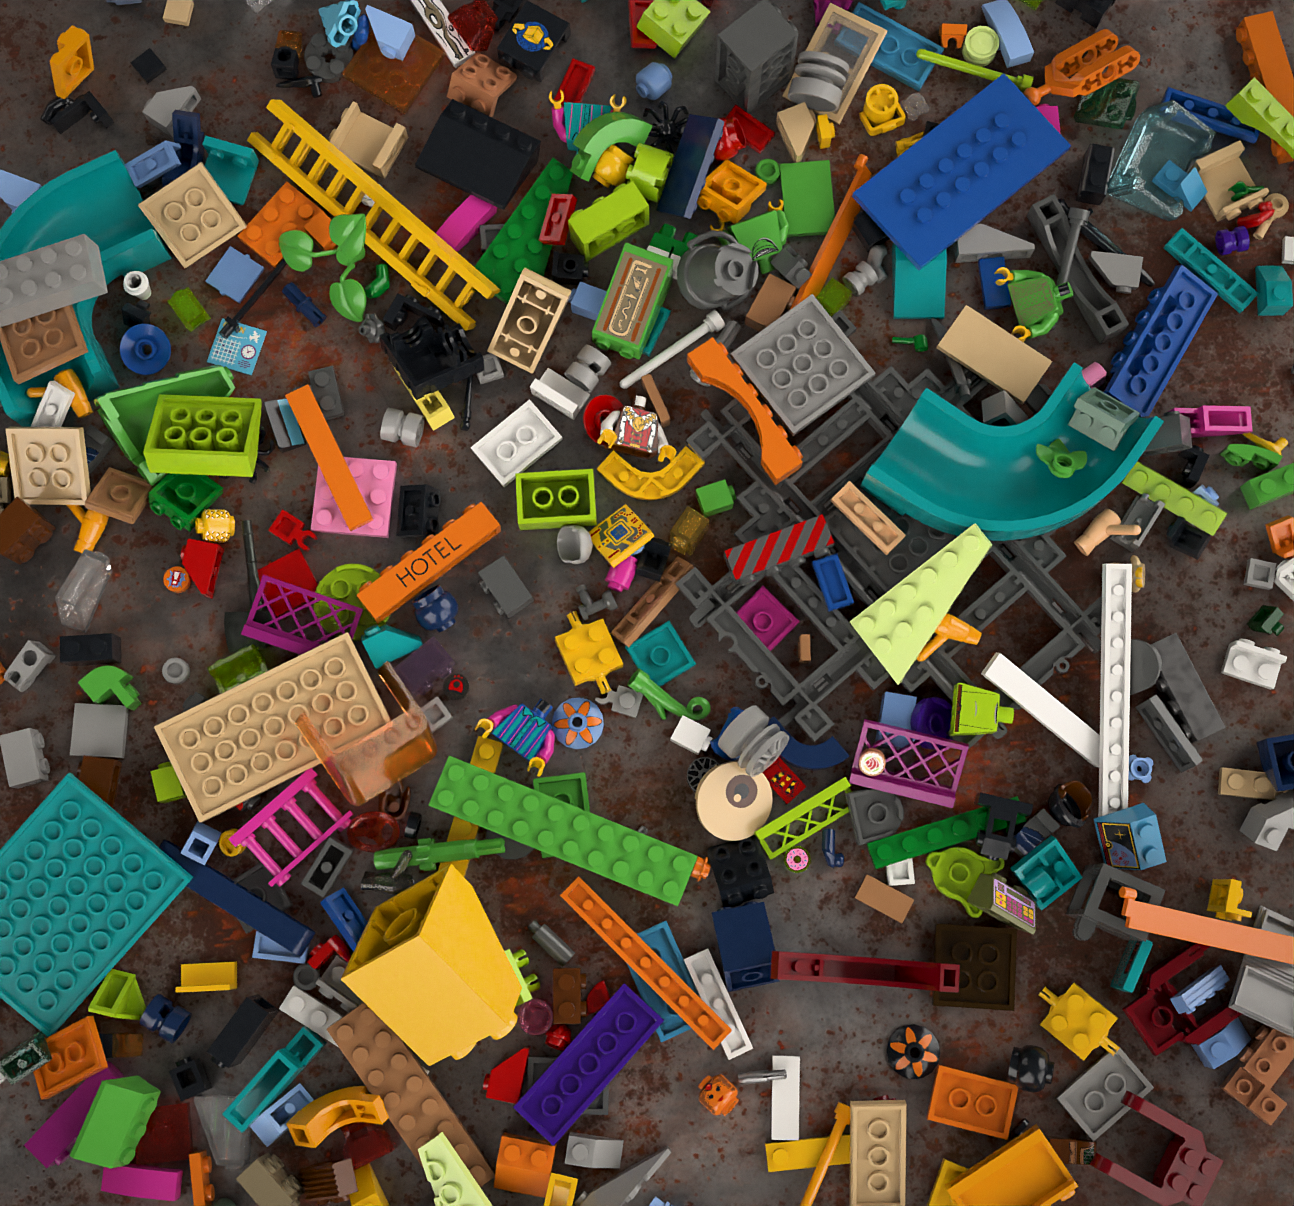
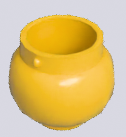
M613 144L600 156L592 177L607 188L611 184L619 186L628 180L626 179V173L629 165L633 164L635 159Z

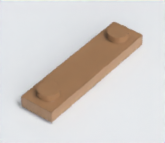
M677 556L663 572L660 582H654L610 634L629 648L679 591L675 583L691 571L694 566Z

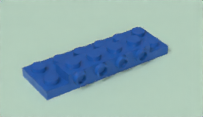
M1182 264L1175 266L1164 287L1156 288L1148 295L1147 301L1150 302L1146 310H1142L1136 316L1135 322L1138 324L1134 331L1128 332L1124 337L1123 343L1125 346L1122 352H1118L1112 358L1111 364L1113 367L1110 373L1113 376L1104 393L1140 413L1138 417L1149 416L1218 293Z

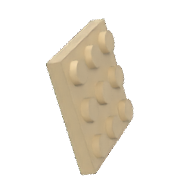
M202 162L138 204L139 208L184 268L247 227L244 220Z
M83 427L6 428L15 498L19 497L28 504L85 505L86 499L91 494Z

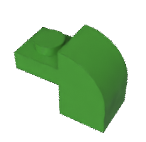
M101 666L95 668L78 682L95 703L103 704L115 694L126 708L133 711L142 704L137 698L140 695L130 683L126 685L134 677L117 667Z

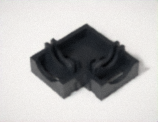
M424 316L419 318L415 325L404 333L399 334V332L389 334L386 332L380 335L381 349L388 355L390 362L396 371L400 373V377L408 389H411L412 395L416 400L424 397V395L447 387V385L470 377V375L484 371V357L480 352H475L471 347L460 323L451 327L446 324L444 325V330L439 327L436 332Z

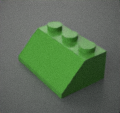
M138 1075L103 1080L70 1156L73 1159L110 1169L129 1165L135 1156V1150L140 1138L146 1131V1125L151 1113L157 1106V1100L161 1091Z

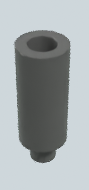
M534 920L527 927L534 933L532 939L562 967L574 956L575 952L546 924L541 926Z

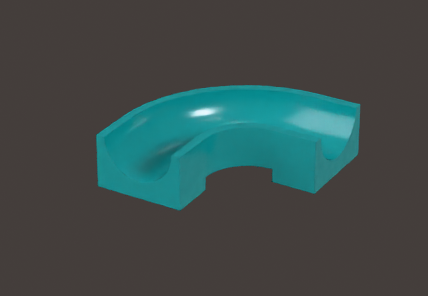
M116 150L49 181L20 204L0 229V261L85 234L99 246L106 285L120 275L125 277L132 271L144 272L172 259L162 237L139 208L138 204L145 199L140 188L135 187L125 162ZM98 296L72 304L88 349L87 353L18 384L13 380L0 342V402L6 415L22 427L31 426L43 398L28 397L27 389L31 387H47L49 381H53L55 375L64 369L74 370L82 382L89 402L98 396H102L104 393L120 388L102 346L96 340L93 333L92 313Z
M1075 362L1058 383L1041 410L1025 422L1012 426H992L981 423L926 388L894 438L878 460L867 471L860 488L900 515L904 516L906 513L919 522L948 534L959 536L976 523L989 541L1025 539L1063 527L1095 507L1126 477L1164 421L1157 416L1151 418L1138 417L1136 422L1129 426L1115 451L1072 428L1068 424L1077 409L1073 406L1078 397L1091 390L1083 378V368ZM1060 439L1070 453L1085 451L1087 454L1086 465L1083 469L1075 470L1069 478L1056 477L1051 473L1048 465L1037 456V444L1049 447L1053 441Z

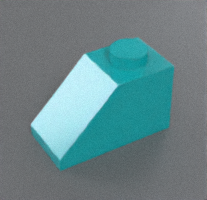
M1256 266V291L1259 293L1257 295L1258 316L1284 315L1293 306L1291 279L1282 266Z
M385 624L380 627L373 625L364 631V635H361L362 643L375 669L423 646L419 635Z

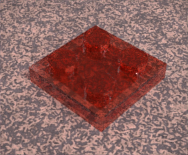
M190 1102L156 1106L147 1122L146 1131L136 1146L137 1165L189 1159V1154L193 1153Z

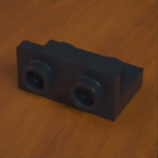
M427 484L400 486L396 536L401 538H426L431 534L437 535L439 528L438 512L441 503L439 489Z

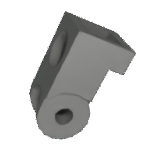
M28 640L5 672L4 679L18 691L24 692L33 684L36 676L40 674L47 663L50 664L57 655L41 642Z

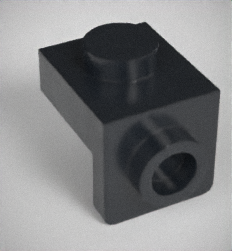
M1181 516L1178 517L1175 523L1170 524L1166 532L1170 548L1197 560L1211 540L1210 534L1186 524L1185 518Z
M652 538L644 546L635 574L660 582L672 544L659 538Z

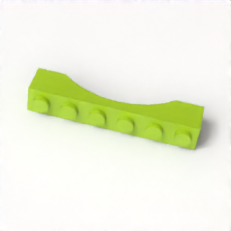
M1254 77L1225 106L1242 124L1251 126L1272 138L1294 159V117Z

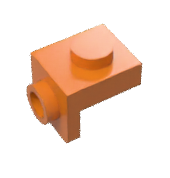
M1287 515L1265 524L1272 552L1286 559L1294 558V517Z

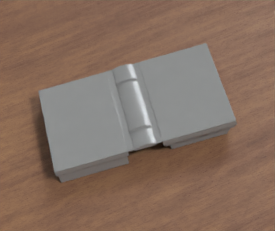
M1259 906L1253 928L1294 937L1293 920L1263 906ZM1244 954L1228 1007L1294 1038V965Z

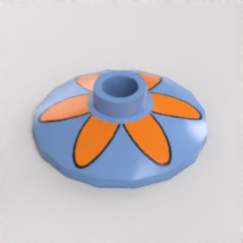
M580 697L568 699L561 703L554 712L552 720L553 732L558 741L566 747L573 749L587 748L596 743L602 735L604 727L603 714L598 706L588 699ZM575 718L582 719L583 722L580 727L573 726Z

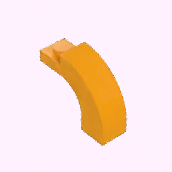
M353 1086L330 1092L315 1099L299 1110L286 1124L296 1146L316 1148L331 1132L341 1126L354 1122L383 1125L389 1116L380 1095L369 1094L366 1086Z

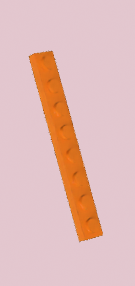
M579 876L560 895L713 1050L732 1031Z

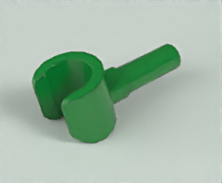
M1239 181L1231 186L1228 191L1235 193L1231 200L1238 201L1246 194L1264 189V186L1250 187Z
M923 334L916 335L913 338H892V343L914 344L915 352L928 350L927 338Z

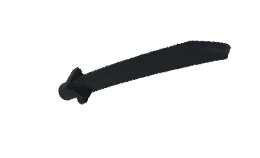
M284 258L233 319L229 316L225 319L227 324L219 332L223 338L227 339L234 331L238 333L241 330L238 322L287 265Z

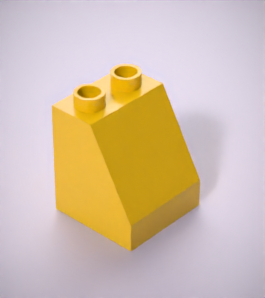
M452 864L375 907L341 977V980L428 1066L450 1055L455 1060H459L465 1057L478 1041L488 1036H491L494 1040L503 1038L513 1029L518 1019L514 1009L522 989L520 982L473 886Z

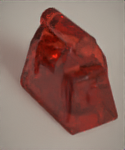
M474 0L472 3L464 4L448 15V20L471 51L481 52L488 50L498 17L485 0Z
M354 1122L341 1126V1131L346 1140V1144L343 1146L344 1159L352 1158L354 1170L397 1149L396 1143L381 1126L378 1128L373 1123ZM367 1126L368 1133L358 1138L354 1136V1132Z

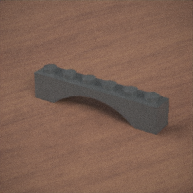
M1055 194L1033 204L1026 217L1059 273L1070 225L1065 211ZM1076 245L1067 282L1070 283L1073 290L1072 297L1100 345L1122 334L1129 323L1117 302L1105 292L1094 278Z

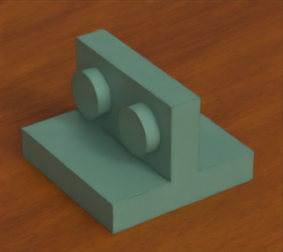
M1094 387L1078 397L1073 406L1077 409L1068 425L1115 451L1129 426L1136 422L1140 413Z

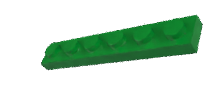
M1018 796L1010 798L1011 800L1019 801ZM981 807L867 843L874 869L883 868L976 838L978 830H984L987 807ZM1017 815L1015 825L1026 822L1025 816ZM994 818L992 833L1006 829L1007 821Z

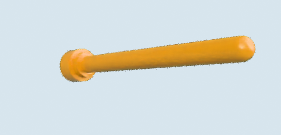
M839 1101L834 1111L836 1113L834 1118L837 1120L799 1206H812L846 1125H850V1106Z

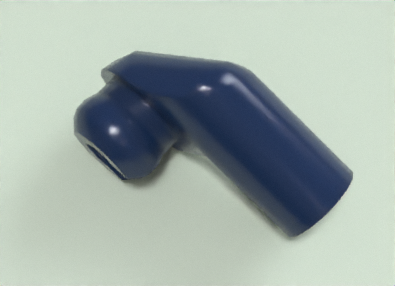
M823 829L822 852L826 863L831 868H841L844 864V855L842 853H835V830Z

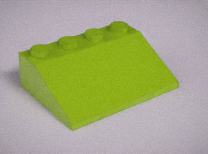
M159 394L143 451L149 472L253 477L258 453L262 400L258 398Z

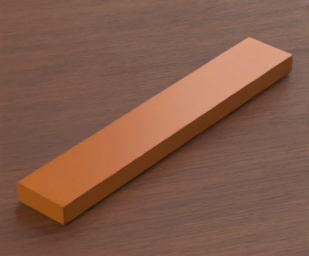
M307 384L286 394L288 403L349 530L353 531L374 521L310 386Z

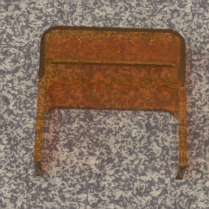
M388 661L381 666L377 673L403 709V714L341 753H333L305 712L300 714L295 721L296 726L346 800L355 806L366 804L429 763L437 754V745L425 714Z

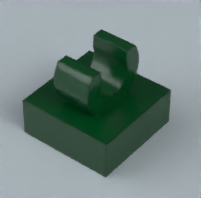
M1262 605L1247 625L1252 631L1269 635L1273 632L1278 636L1284 630V626L1278 622L1284 613L1278 607Z

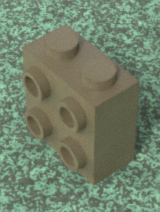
M269 1152L256 1159L236 1178L258 1206H298L300 1204L298 1198L303 1194L300 1189L302 1185L299 1180L293 1175L289 1176L283 1170L284 1164L275 1154L270 1155Z

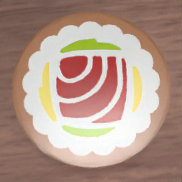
M868 748L860 754L859 768L865 775L877 776L884 771L886 760L880 750Z

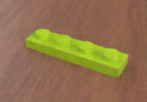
M1139 461L1136 462L1122 482L1140 494H1148V498L1154 502L1162 501L1165 503L1164 508L1185 518L1186 521L1214 536L1228 514Z

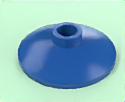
M138 324L128 329L123 335L120 342V355L124 364L133 372L151 375L161 371L167 365L171 356V345L167 335L160 328L150 324ZM146 345H150L152 348V352L148 355L144 352Z

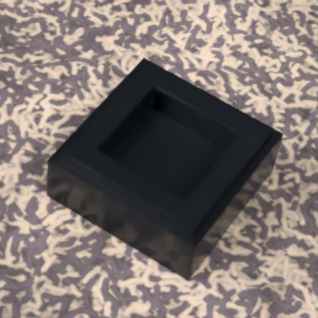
M150 48L130 62L147 84L167 70Z

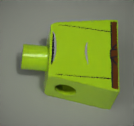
M957 683L953 688L949 736L993 734L997 732L998 722L1012 724L1014 708L999 706L1000 694Z

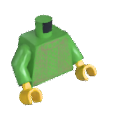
M1005 267L997 269L994 274L1000 273L1004 276V280L998 279L995 282L997 285L1001 286L1010 281V284H1007L1019 322V326L1013 329L1011 335L1020 334L1022 337L1018 339L1024 342L1026 337L1032 339L1047 334L1057 323L1059 316L1064 313L1061 300L1073 296L1070 283L1066 282L1056 286L1052 278L1041 272L1031 270L1009 271Z

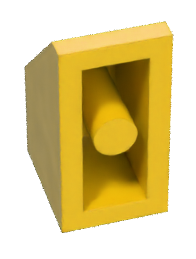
M370 1163L354 1170L358 1192L349 1194L351 1206H390Z

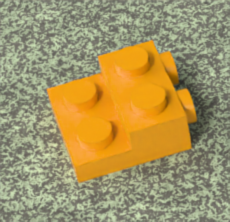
M73 25L66 32L60 34L57 40L59 52L54 53L50 60L56 96L65 99L94 70L89 34Z
M725 160L706 177L705 186L700 191L697 203L703 210L710 209L717 213L721 221H730L736 224L750 211L751 204L766 191L767 183L733 162Z

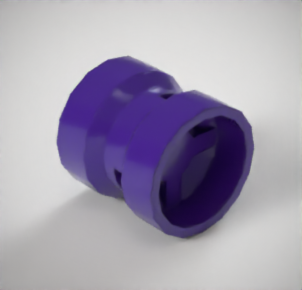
M1245 226L1235 227L1232 231L1224 229L1216 232L1215 242L1220 255H1228L1235 250L1243 252L1249 249V234Z

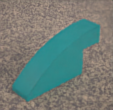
M303 1026L285 1048L279 1049L222 1115L243 1133L292 1083L327 1042L316 1032Z

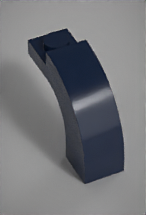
M176 109L172 113L174 142L179 143L181 149L176 151L181 165L164 174L162 177L163 187L198 163H203L204 147L202 144L205 136L204 132H201L200 113Z

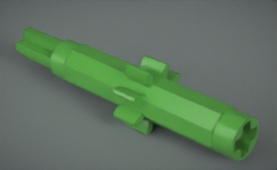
M423 838L418 839L417 846L375 851L374 865L377 870L419 866L420 870L424 871L436 870V863L479 858L481 855L505 853L504 838L469 839L435 843V839Z

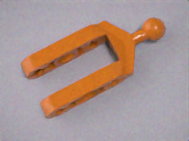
M1108 29L1100 30L1057 54L1052 62L1045 66V84L1039 88H1027L1023 94L1034 106L1040 103L1041 97L1049 93L1067 97L1086 96L1136 68L1140 61V54L1128 45L1114 51L1118 45V37ZM1088 50L1087 55L1082 58L1083 54ZM1108 66L1106 72L1102 74L1103 70Z

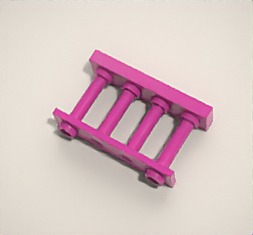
M312 768L306 770L229 838V841L235 847L240 844L243 847L247 846L274 876L268 883L271 887L274 884H277L279 887L291 877L289 871L336 829L341 833L352 823L350 817L353 813L349 810L343 816L315 785L317 782L314 778L318 774ZM301 790L304 793L308 792L335 822L324 834L295 803L297 800L294 796ZM280 808L284 811L288 810L315 840L305 851H302L275 821L277 818L274 814ZM260 826L264 829L267 828L293 856L294 860L283 870L254 839L256 836L253 832Z

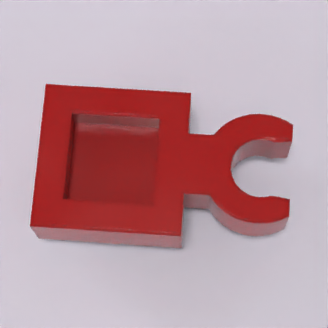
M283 509L268 529L270 533L290 546L296 540L299 547L309 552L310 548L304 545V540L307 537H311L314 540L318 539L313 532L308 530L302 531L305 524Z

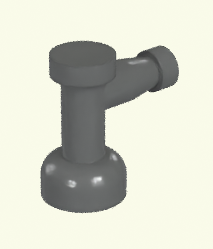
M585 584L576 587L582 605L578 606L584 621L589 619V615L605 608L611 611L618 608L610 589L603 592L602 599L593 602Z

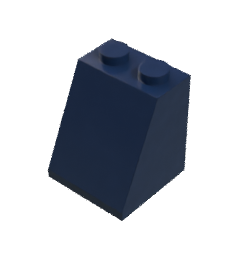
M751 901L740 907H722L716 912H712L727 991L732 992L780 982L778 979H770L772 951L776 950L764 902Z

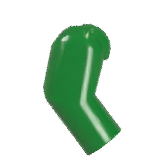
M387 264L376 265L377 278L364 288L367 298H378L389 289L390 281Z

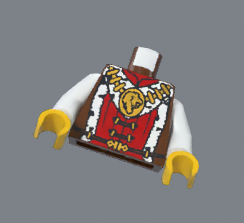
M637 395L632 396L631 407L622 406L619 410L612 411L601 423L600 437L597 443L601 444L602 441H605L604 449L614 450L646 460H650L659 453L658 461L663 462L664 458L667 457L670 463H673L676 449L668 444L662 426L658 422V415L645 411L647 398Z

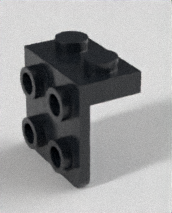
M756 835L708 848L707 854L723 907H736L743 902L763 899L774 893L771 875Z

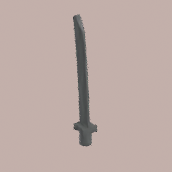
M932 318L931 325L939 341H941L947 331L938 320ZM945 354L956 383L954 388L955 394L959 393L962 401L970 400L971 380H966L961 364Z

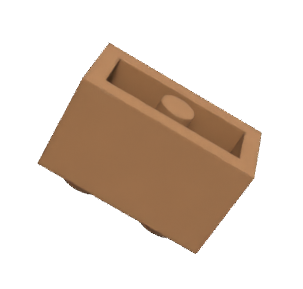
M769 273L746 315L745 325L760 332L785 314L787 309L790 310L796 298L794 296L796 287Z

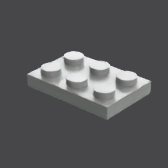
M1120 1048L1114 1056L1108 1051L1104 1053L1055 1098L1090 1140L1094 1142L1131 1109L1120 1103L1126 1090L1143 1098L1154 1087Z

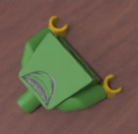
M779 199L777 208L773 207L771 201H769L768 212L727 226V230L724 222L719 219L721 228L714 229L710 225V230L724 231L732 235L738 243L749 248L752 252L749 254L752 260H757L761 274H765L775 270V267L770 263L772 261L771 255L777 254L782 250V246L786 243L789 224L784 211H782L783 201ZM716 237L722 245L731 244L722 237Z

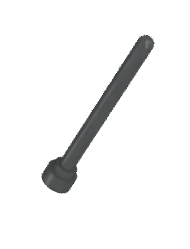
M1070 207L1068 218L1070 219L1069 224H1071L1056 286L1068 281L1081 226H1084L1085 222H1088L1090 211ZM1057 323L1052 327L1051 330H1054L1056 328Z

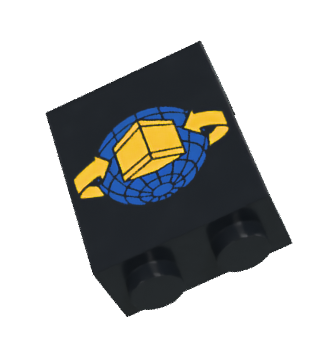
M527 0L497 47L500 62L507 68L511 69L513 67L521 71L522 75L527 79H535L542 82L544 79L542 69L560 40L567 42L571 35L570 23Z

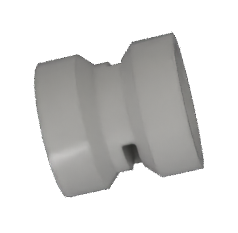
M861 261L856 266L855 271L848 272L842 278L848 290L857 297L865 291L867 285L872 286L878 281L875 271L865 261Z

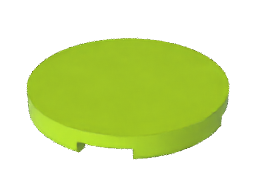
M345 564L336 567L319 582L315 591L316 593L363 609L353 641H362L361 635L365 634L364 631L373 625H378L379 627L384 624L386 625L390 617L388 616L377 624L358 600L359 588L368 581L373 583L381 577L374 569L362 564ZM320 600L314 603V610L318 619L332 612L327 602ZM332 604L334 610H338V609L342 608V607H339V606H337V605ZM344 609L336 614L342 626L345 627L353 623L356 612ZM334 615L320 621L322 627L329 634L340 629ZM351 627L345 629V632L349 633ZM339 632V633H337V634H335V635H333V636H334V637H338V636H341V635H343V634H342V632Z

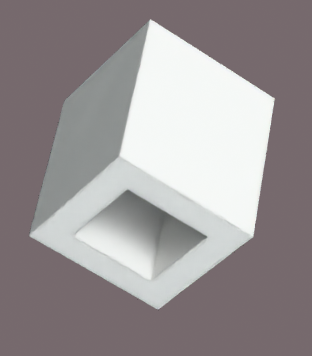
M682 715L670 741L699 755L701 750L706 752L710 745V740L713 738L709 736L711 731L709 728Z

